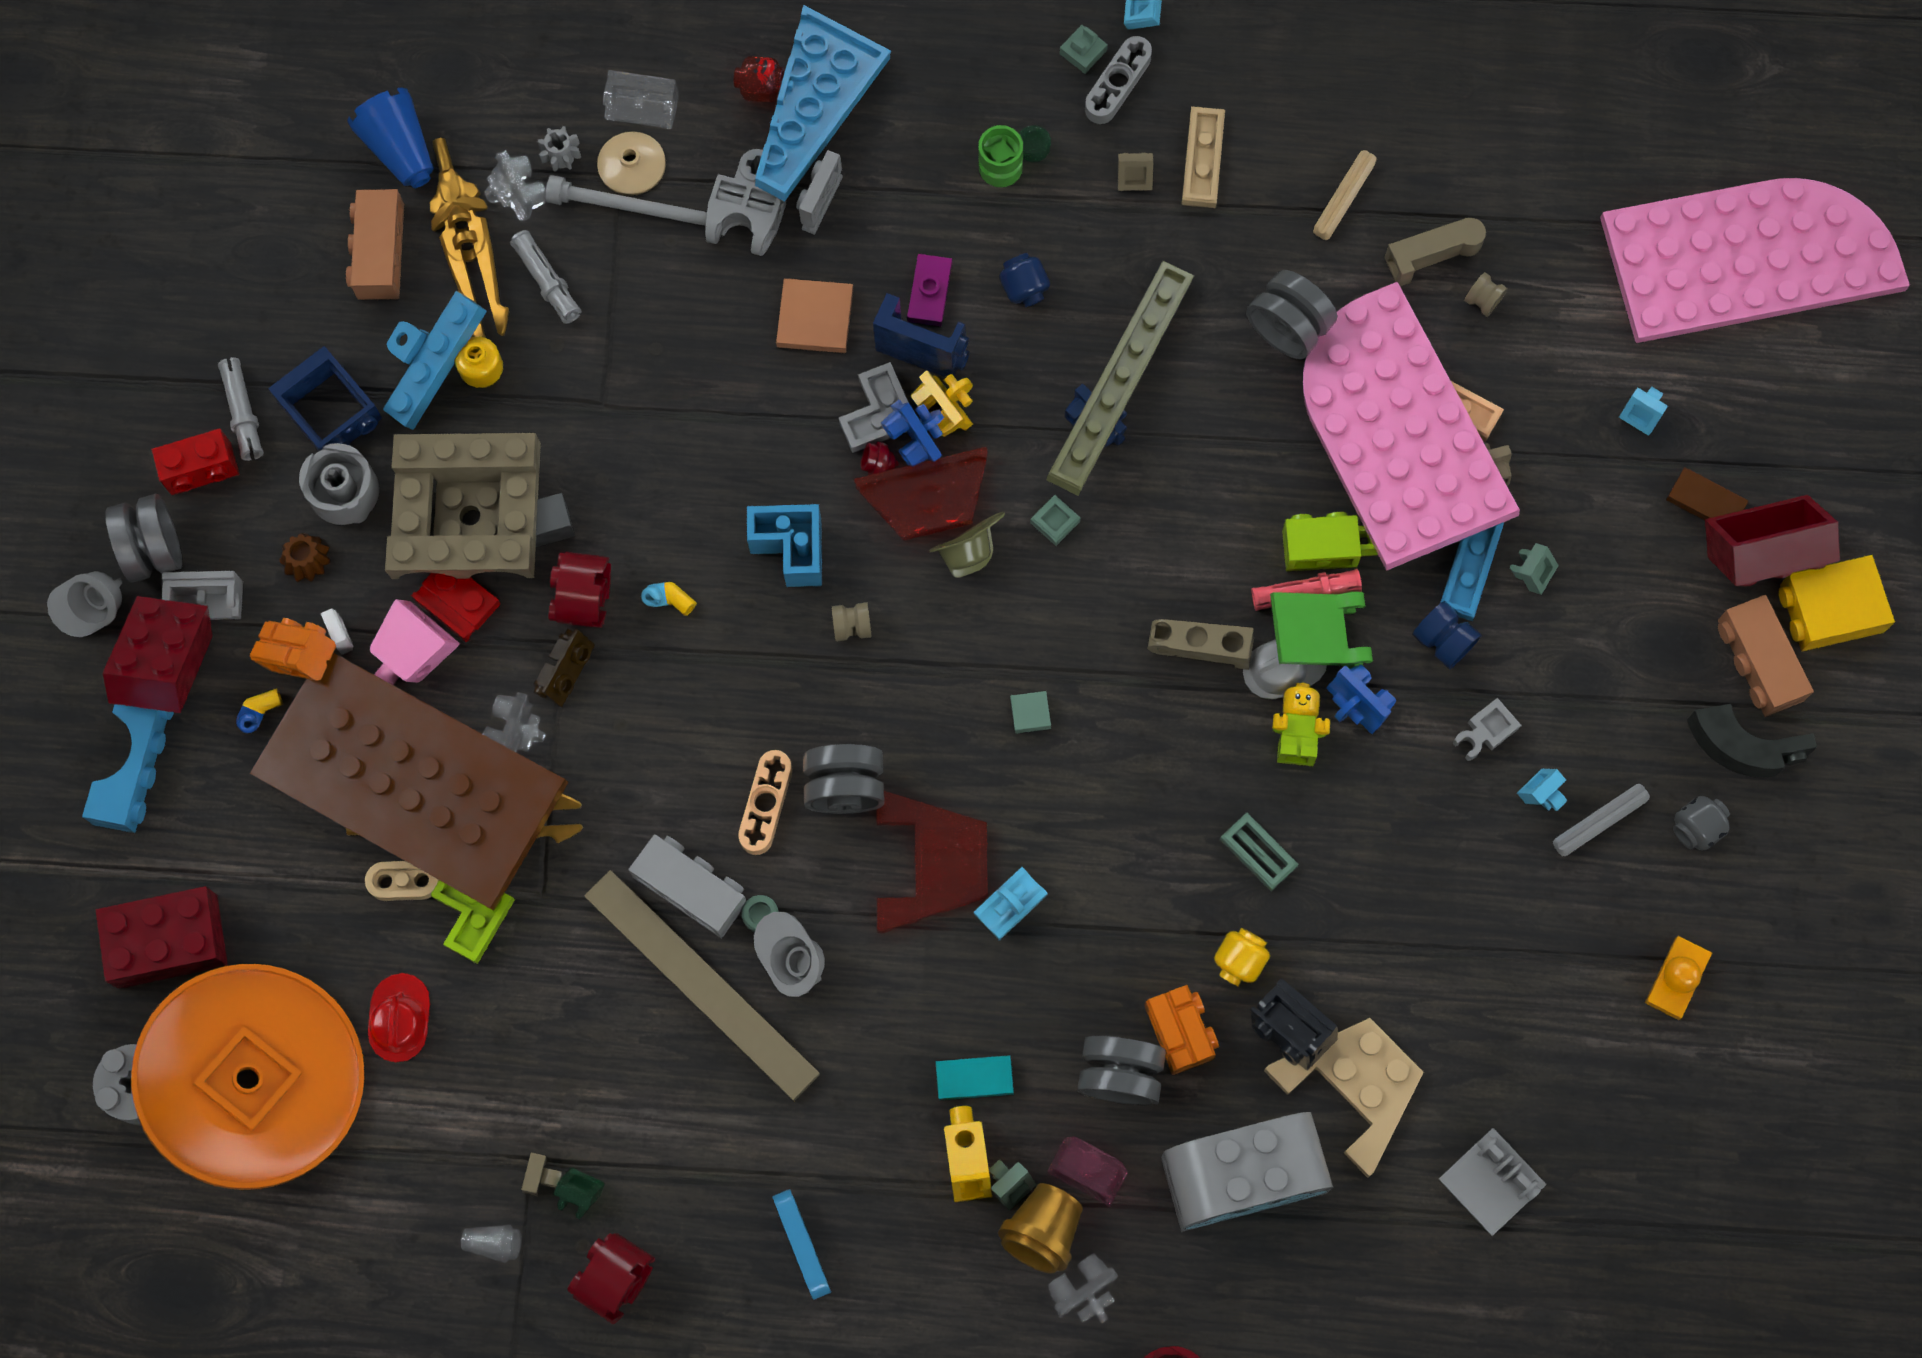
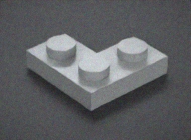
M891 362L858 374L859 382L870 406L839 417L840 426L852 453L864 449L867 443L875 444L877 441L882 442L890 439L881 422L893 412L891 405L896 401L901 400L903 404L908 403Z

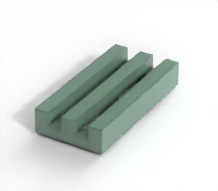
M1248 813L1243 815L1220 838L1271 892L1299 865ZM1244 825L1286 865L1284 869H1281L1241 829ZM1234 835H1236L1271 870V872L1275 875L1274 878H1272L1232 838Z

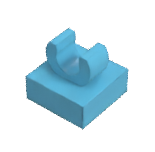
M1652 386L1647 393L1637 387L1619 418L1649 436L1668 407L1659 401L1663 393Z
M1541 769L1517 794L1525 804H1542L1547 810L1553 808L1555 811H1558L1567 802L1565 796L1558 790L1566 779L1558 769Z

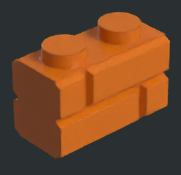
M283 618L281 623L265 621L259 634L260 641L255 642L250 657L251 660L272 672L318 681L323 677L327 668L326 661L331 659L336 644L335 641L325 636L326 630L314 623L306 622L303 627L294 620Z
M1185 985L1168 993L1150 998L1145 1002L1144 1006L1159 1044L1166 1050L1165 1059L1172 1075L1199 1066L1215 1058L1214 1049L1219 1048L1218 1040L1211 1026L1204 1027L1200 1014L1205 1013V1009L1198 992L1191 993L1188 985Z

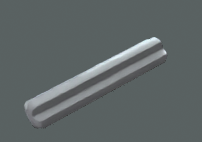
M1634 785L1555 838L1553 841L1555 849L1561 856H1567L1645 804L1650 798L1649 793L1643 785Z

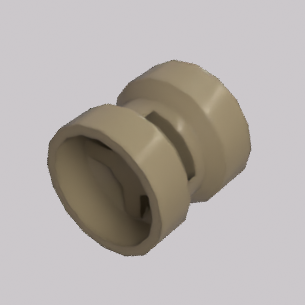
M868 602L856 603L853 608H846L843 605L832 606L836 641H845L853 635H857L861 639L872 637Z

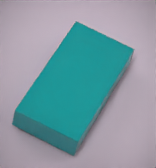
M1010 1055L936 1061L939 1101L1014 1095Z

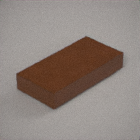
M1686 467L1682 470L1666 499L1703 520L1742 511L1749 501Z

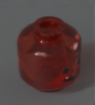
M748 56L742 62L741 67L735 68L734 87L740 88L743 99L747 101L774 102L779 95L785 69L780 67L778 61L774 58Z

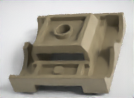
M536 433L394 435L392 469L395 472L392 528L391 536H387L385 571L391 579H399L402 575L418 572L445 574L456 579H470L472 575L483 572H508L519 574L526 578H534L541 442ZM433 479H435L437 487L434 536H430ZM470 510L479 511L480 519L476 524L470 526L463 524L462 519L465 513Z

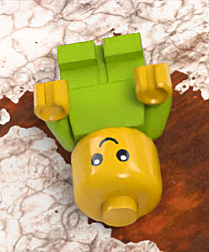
M1296 683L1295 687L1288 688L1284 692L1283 716H1280L1279 713L1273 715V731L1281 734L1278 743L1277 763L1313 766L1317 758L1318 738L1325 737L1330 733V720L1325 718V721H1323L1322 718H1317L1319 715L1320 695L1317 690L1310 688V684Z

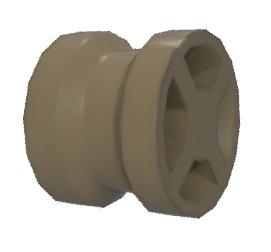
M1484 272L1474 283L1464 301L1469 305H1477L1481 308V313L1488 317L1503 299L1508 288L1503 284L1496 285L1491 281V276Z

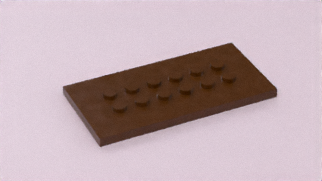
M333 653L331 659L326 661L327 668L321 680H305L250 774L494 911L569 782Z

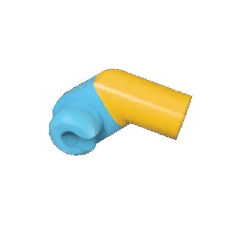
M673 582L648 585L641 594L645 605L651 607L673 605L684 616L691 613L697 604Z

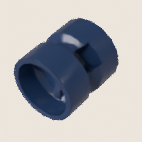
M1443 601L1422 620L1412 635L1423 646L1428 648L1435 646V657L1448 669H1451L1476 645L1482 635L1468 622L1458 624L1459 616L1456 614L1457 612L1446 601Z

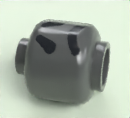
M1698 796L1676 812L1674 818L1676 825L1673 826V831L1679 841L1688 849L1707 850L1729 833L1730 825L1727 818L1730 816V812L1719 799L1711 800L1705 796Z

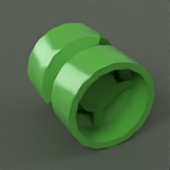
M997 125L987 129L979 140L980 175L985 182L994 187H1007L1014 184L1022 174L1023 141L1020 134L1008 126Z

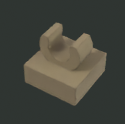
M1153 153L1118 154V191L1152 190Z
M531 1152L521 1190L523 1193L538 1196L540 1184L559 1189L562 1172L545 1168L546 1156Z

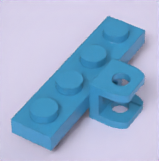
M456 291L430 333L418 329L408 322H399L387 341V347L393 355L410 366L383 410L405 427L414 430L455 364L456 356L468 343L487 311L464 294ZM407 334V342L401 346L400 338Z

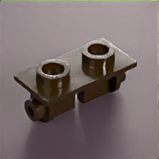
M567 629L564 634L561 633L549 655L552 660L558 662L556 666L545 663L537 680L533 683L536 686L533 692L545 699L549 697L558 706L562 707L568 695L572 692L584 665L588 662L595 644L578 629L574 631Z

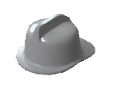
M98 571L74 576L56 587L49 595L47 607L52 622L62 632L74 637H84L98 631L116 618L117 610L122 602V594L119 587L123 581L120 578L113 580L107 574Z
M1275 639L1252 651L1249 670L1243 669L1245 684L1252 693L1261 698L1273 700L1284 697V692L1290 687H1295L1296 683H1307L1310 686L1315 684L1325 673L1327 665L1279 664Z
M772 912L764 916L757 924L754 933V948L759 960L779 992L789 997H799L808 993L815 984L822 980L821 975L825 964L822 949L815 941L810 939L802 924L794 916L786 912Z

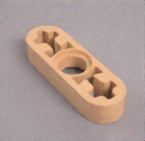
M779 750L768 751L760 758L738 836L741 846L747 853L752 855L763 854L771 847L791 779V761L784 752ZM775 760H780L781 767L785 769L784 772L778 771L774 780L775 786H781L780 790L768 785L771 774L766 766L773 765ZM761 781H764L765 783H767V784L760 785ZM763 793L772 794L776 798L774 808L768 812H762L755 806L757 797ZM751 815L760 820H771L770 824L762 822L761 834L765 837V840H758L756 846L751 845L750 839L746 836L747 833L753 834L757 826L756 819H750Z

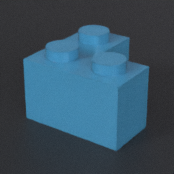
M819 504L747 506V542L750 553H783V574L786 587L822 586V532Z

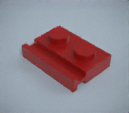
M431 573L422 582L420 589L411 595L414 601L466 643L470 639L471 634L478 630L501 604L496 597L471 577L470 579H456L439 573Z

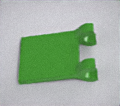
M1273 592L1270 594L1279 664L1346 665L1351 669L1359 664L1363 665V663L1373 662L1371 647L1349 649L1344 614H1354L1356 612L1355 608L1365 607L1363 592L1343 594Z

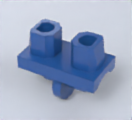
M898 400L892 404L893 412L881 422V425L888 436L894 440L906 431L908 432L912 441L899 449V453L906 464L913 467L926 459L933 462L939 459L942 454L927 431L929 430L934 439L943 434L937 425L944 418L941 411L935 410L930 413L926 406L922 404L915 409L921 418L919 420L909 403L903 404L901 400Z
M1362 664L1351 669L1345 665L1338 671L1334 680L1326 688L1334 696L1332 700L1341 708L1334 717L1341 722L1349 716L1357 725L1361 723L1373 734L1391 714L1390 710L1396 703V699L1387 690L1381 689L1377 694H1374L1366 686L1372 678L1370 672Z

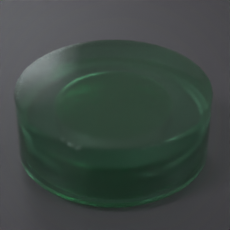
M1032 125L1023 128L1019 132L1023 141V159L1037 162L1043 160L1049 154L1051 138L1044 128Z

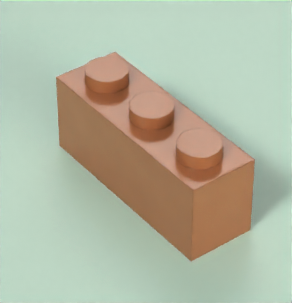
M398 189L356 190L355 203L350 204L351 223L354 224V234H349L348 251L352 255V266H347L346 268L347 286L353 289L358 300L399 299L404 202Z
M1766 595L1727 609L1718 619L1719 634L1724 643H1729L1735 655V667L1741 676L1746 677L1751 687V700L1758 709L1761 708L1765 717L1804 702L1814 692Z

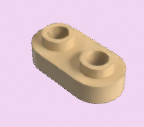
M406 861L376 863L370 867L365 876V886L369 893L382 901L428 899L432 897L431 893L439 881L437 878ZM422 876H427L429 878L428 884L424 887H418V879ZM384 878H392V884L388 888H381L380 883Z

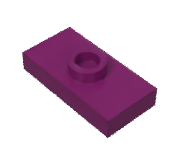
M918 254L907 322L942 327L952 269V258Z

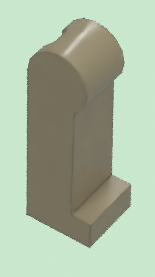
M1465 218L1388 244L1384 258L1395 282H1398L1401 287L1411 283L1416 270L1450 259L1459 254L1467 257L1477 254L1483 245L1486 229L1478 219Z
M1159 619L1152 621L1147 649L1160 655H1177V657L1233 664L1235 668L1249 670L1254 642V629Z

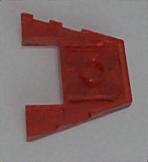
M884 791V805L877 809V826L915 825L916 896L877 898V932L886 933L893 928L907 923L912 924L943 911L944 913L987 898V822Z

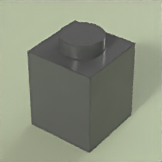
M559 493L538 499L536 547L574 537L575 532L563 494Z

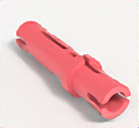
M1358 569L1329 575L1326 572L1318 573V577L1251 588L1252 600L1255 611L1272 607L1270 594L1273 592L1309 594L1362 592V582Z

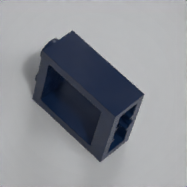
M325 346L268 388L277 403L318 451L322 450L324 446L334 443L350 446V443L357 437L366 435L374 430L378 421L382 419L374 403ZM334 374L363 409L322 440L293 405Z

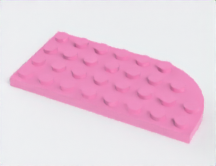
M1782 178L1606 211L1600 217L1636 343L1904 292L1910 286L1897 245L1882 220L1867 205L1850 193L1815 180Z
M1398 282L1355 299L1337 311L1336 323L1326 335L1318 337L1316 347L1306 357L1303 371L1304 402L1310 421L1386 571L1519 516V507Z

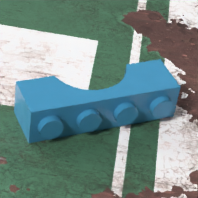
M114 704L112 713L127 725L131 734L132 745L130 755L123 767L114 775L92 782L82 817L95 826L135 833L137 825L141 824L145 817V796L147 789H151L155 782V761L157 754H161L166 741L164 729L167 720L172 718L174 712Z

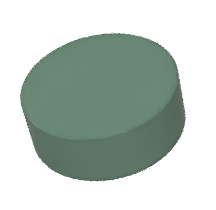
M757 895L745 902L742 908V919L745 926L755 933L757 924L764 916L772 912H779L771 898Z

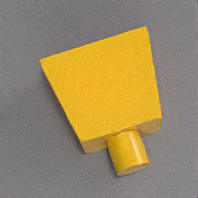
M954 1107L949 1110L951 1125L944 1127L954 1202L992 1197L982 1122L973 1121L972 1107Z

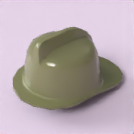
M1005 512L997 513L985 519L955 539L931 548L929 552L938 551L951 574L956 578L979 571L987 565L993 553L990 527L1003 518Z

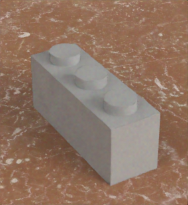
M654 834L628 869L634 879L722 939L742 911L746 902L745 896L741 894L744 888L727 876L723 881L712 874L714 868L702 858L696 856L692 860L682 853L685 848L673 838L666 836L663 840Z

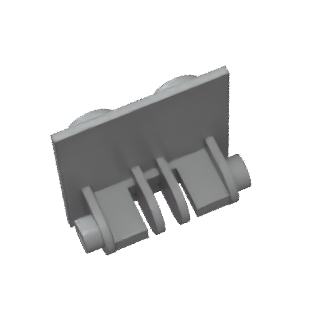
M1494 1128L1439 1178L1442 1184L1491 1236L1504 1226L1522 1207L1541 1192V1189L1547 1185Z

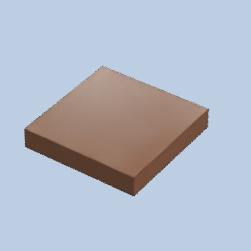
M784 278L776 340L777 347L846 353L853 284Z

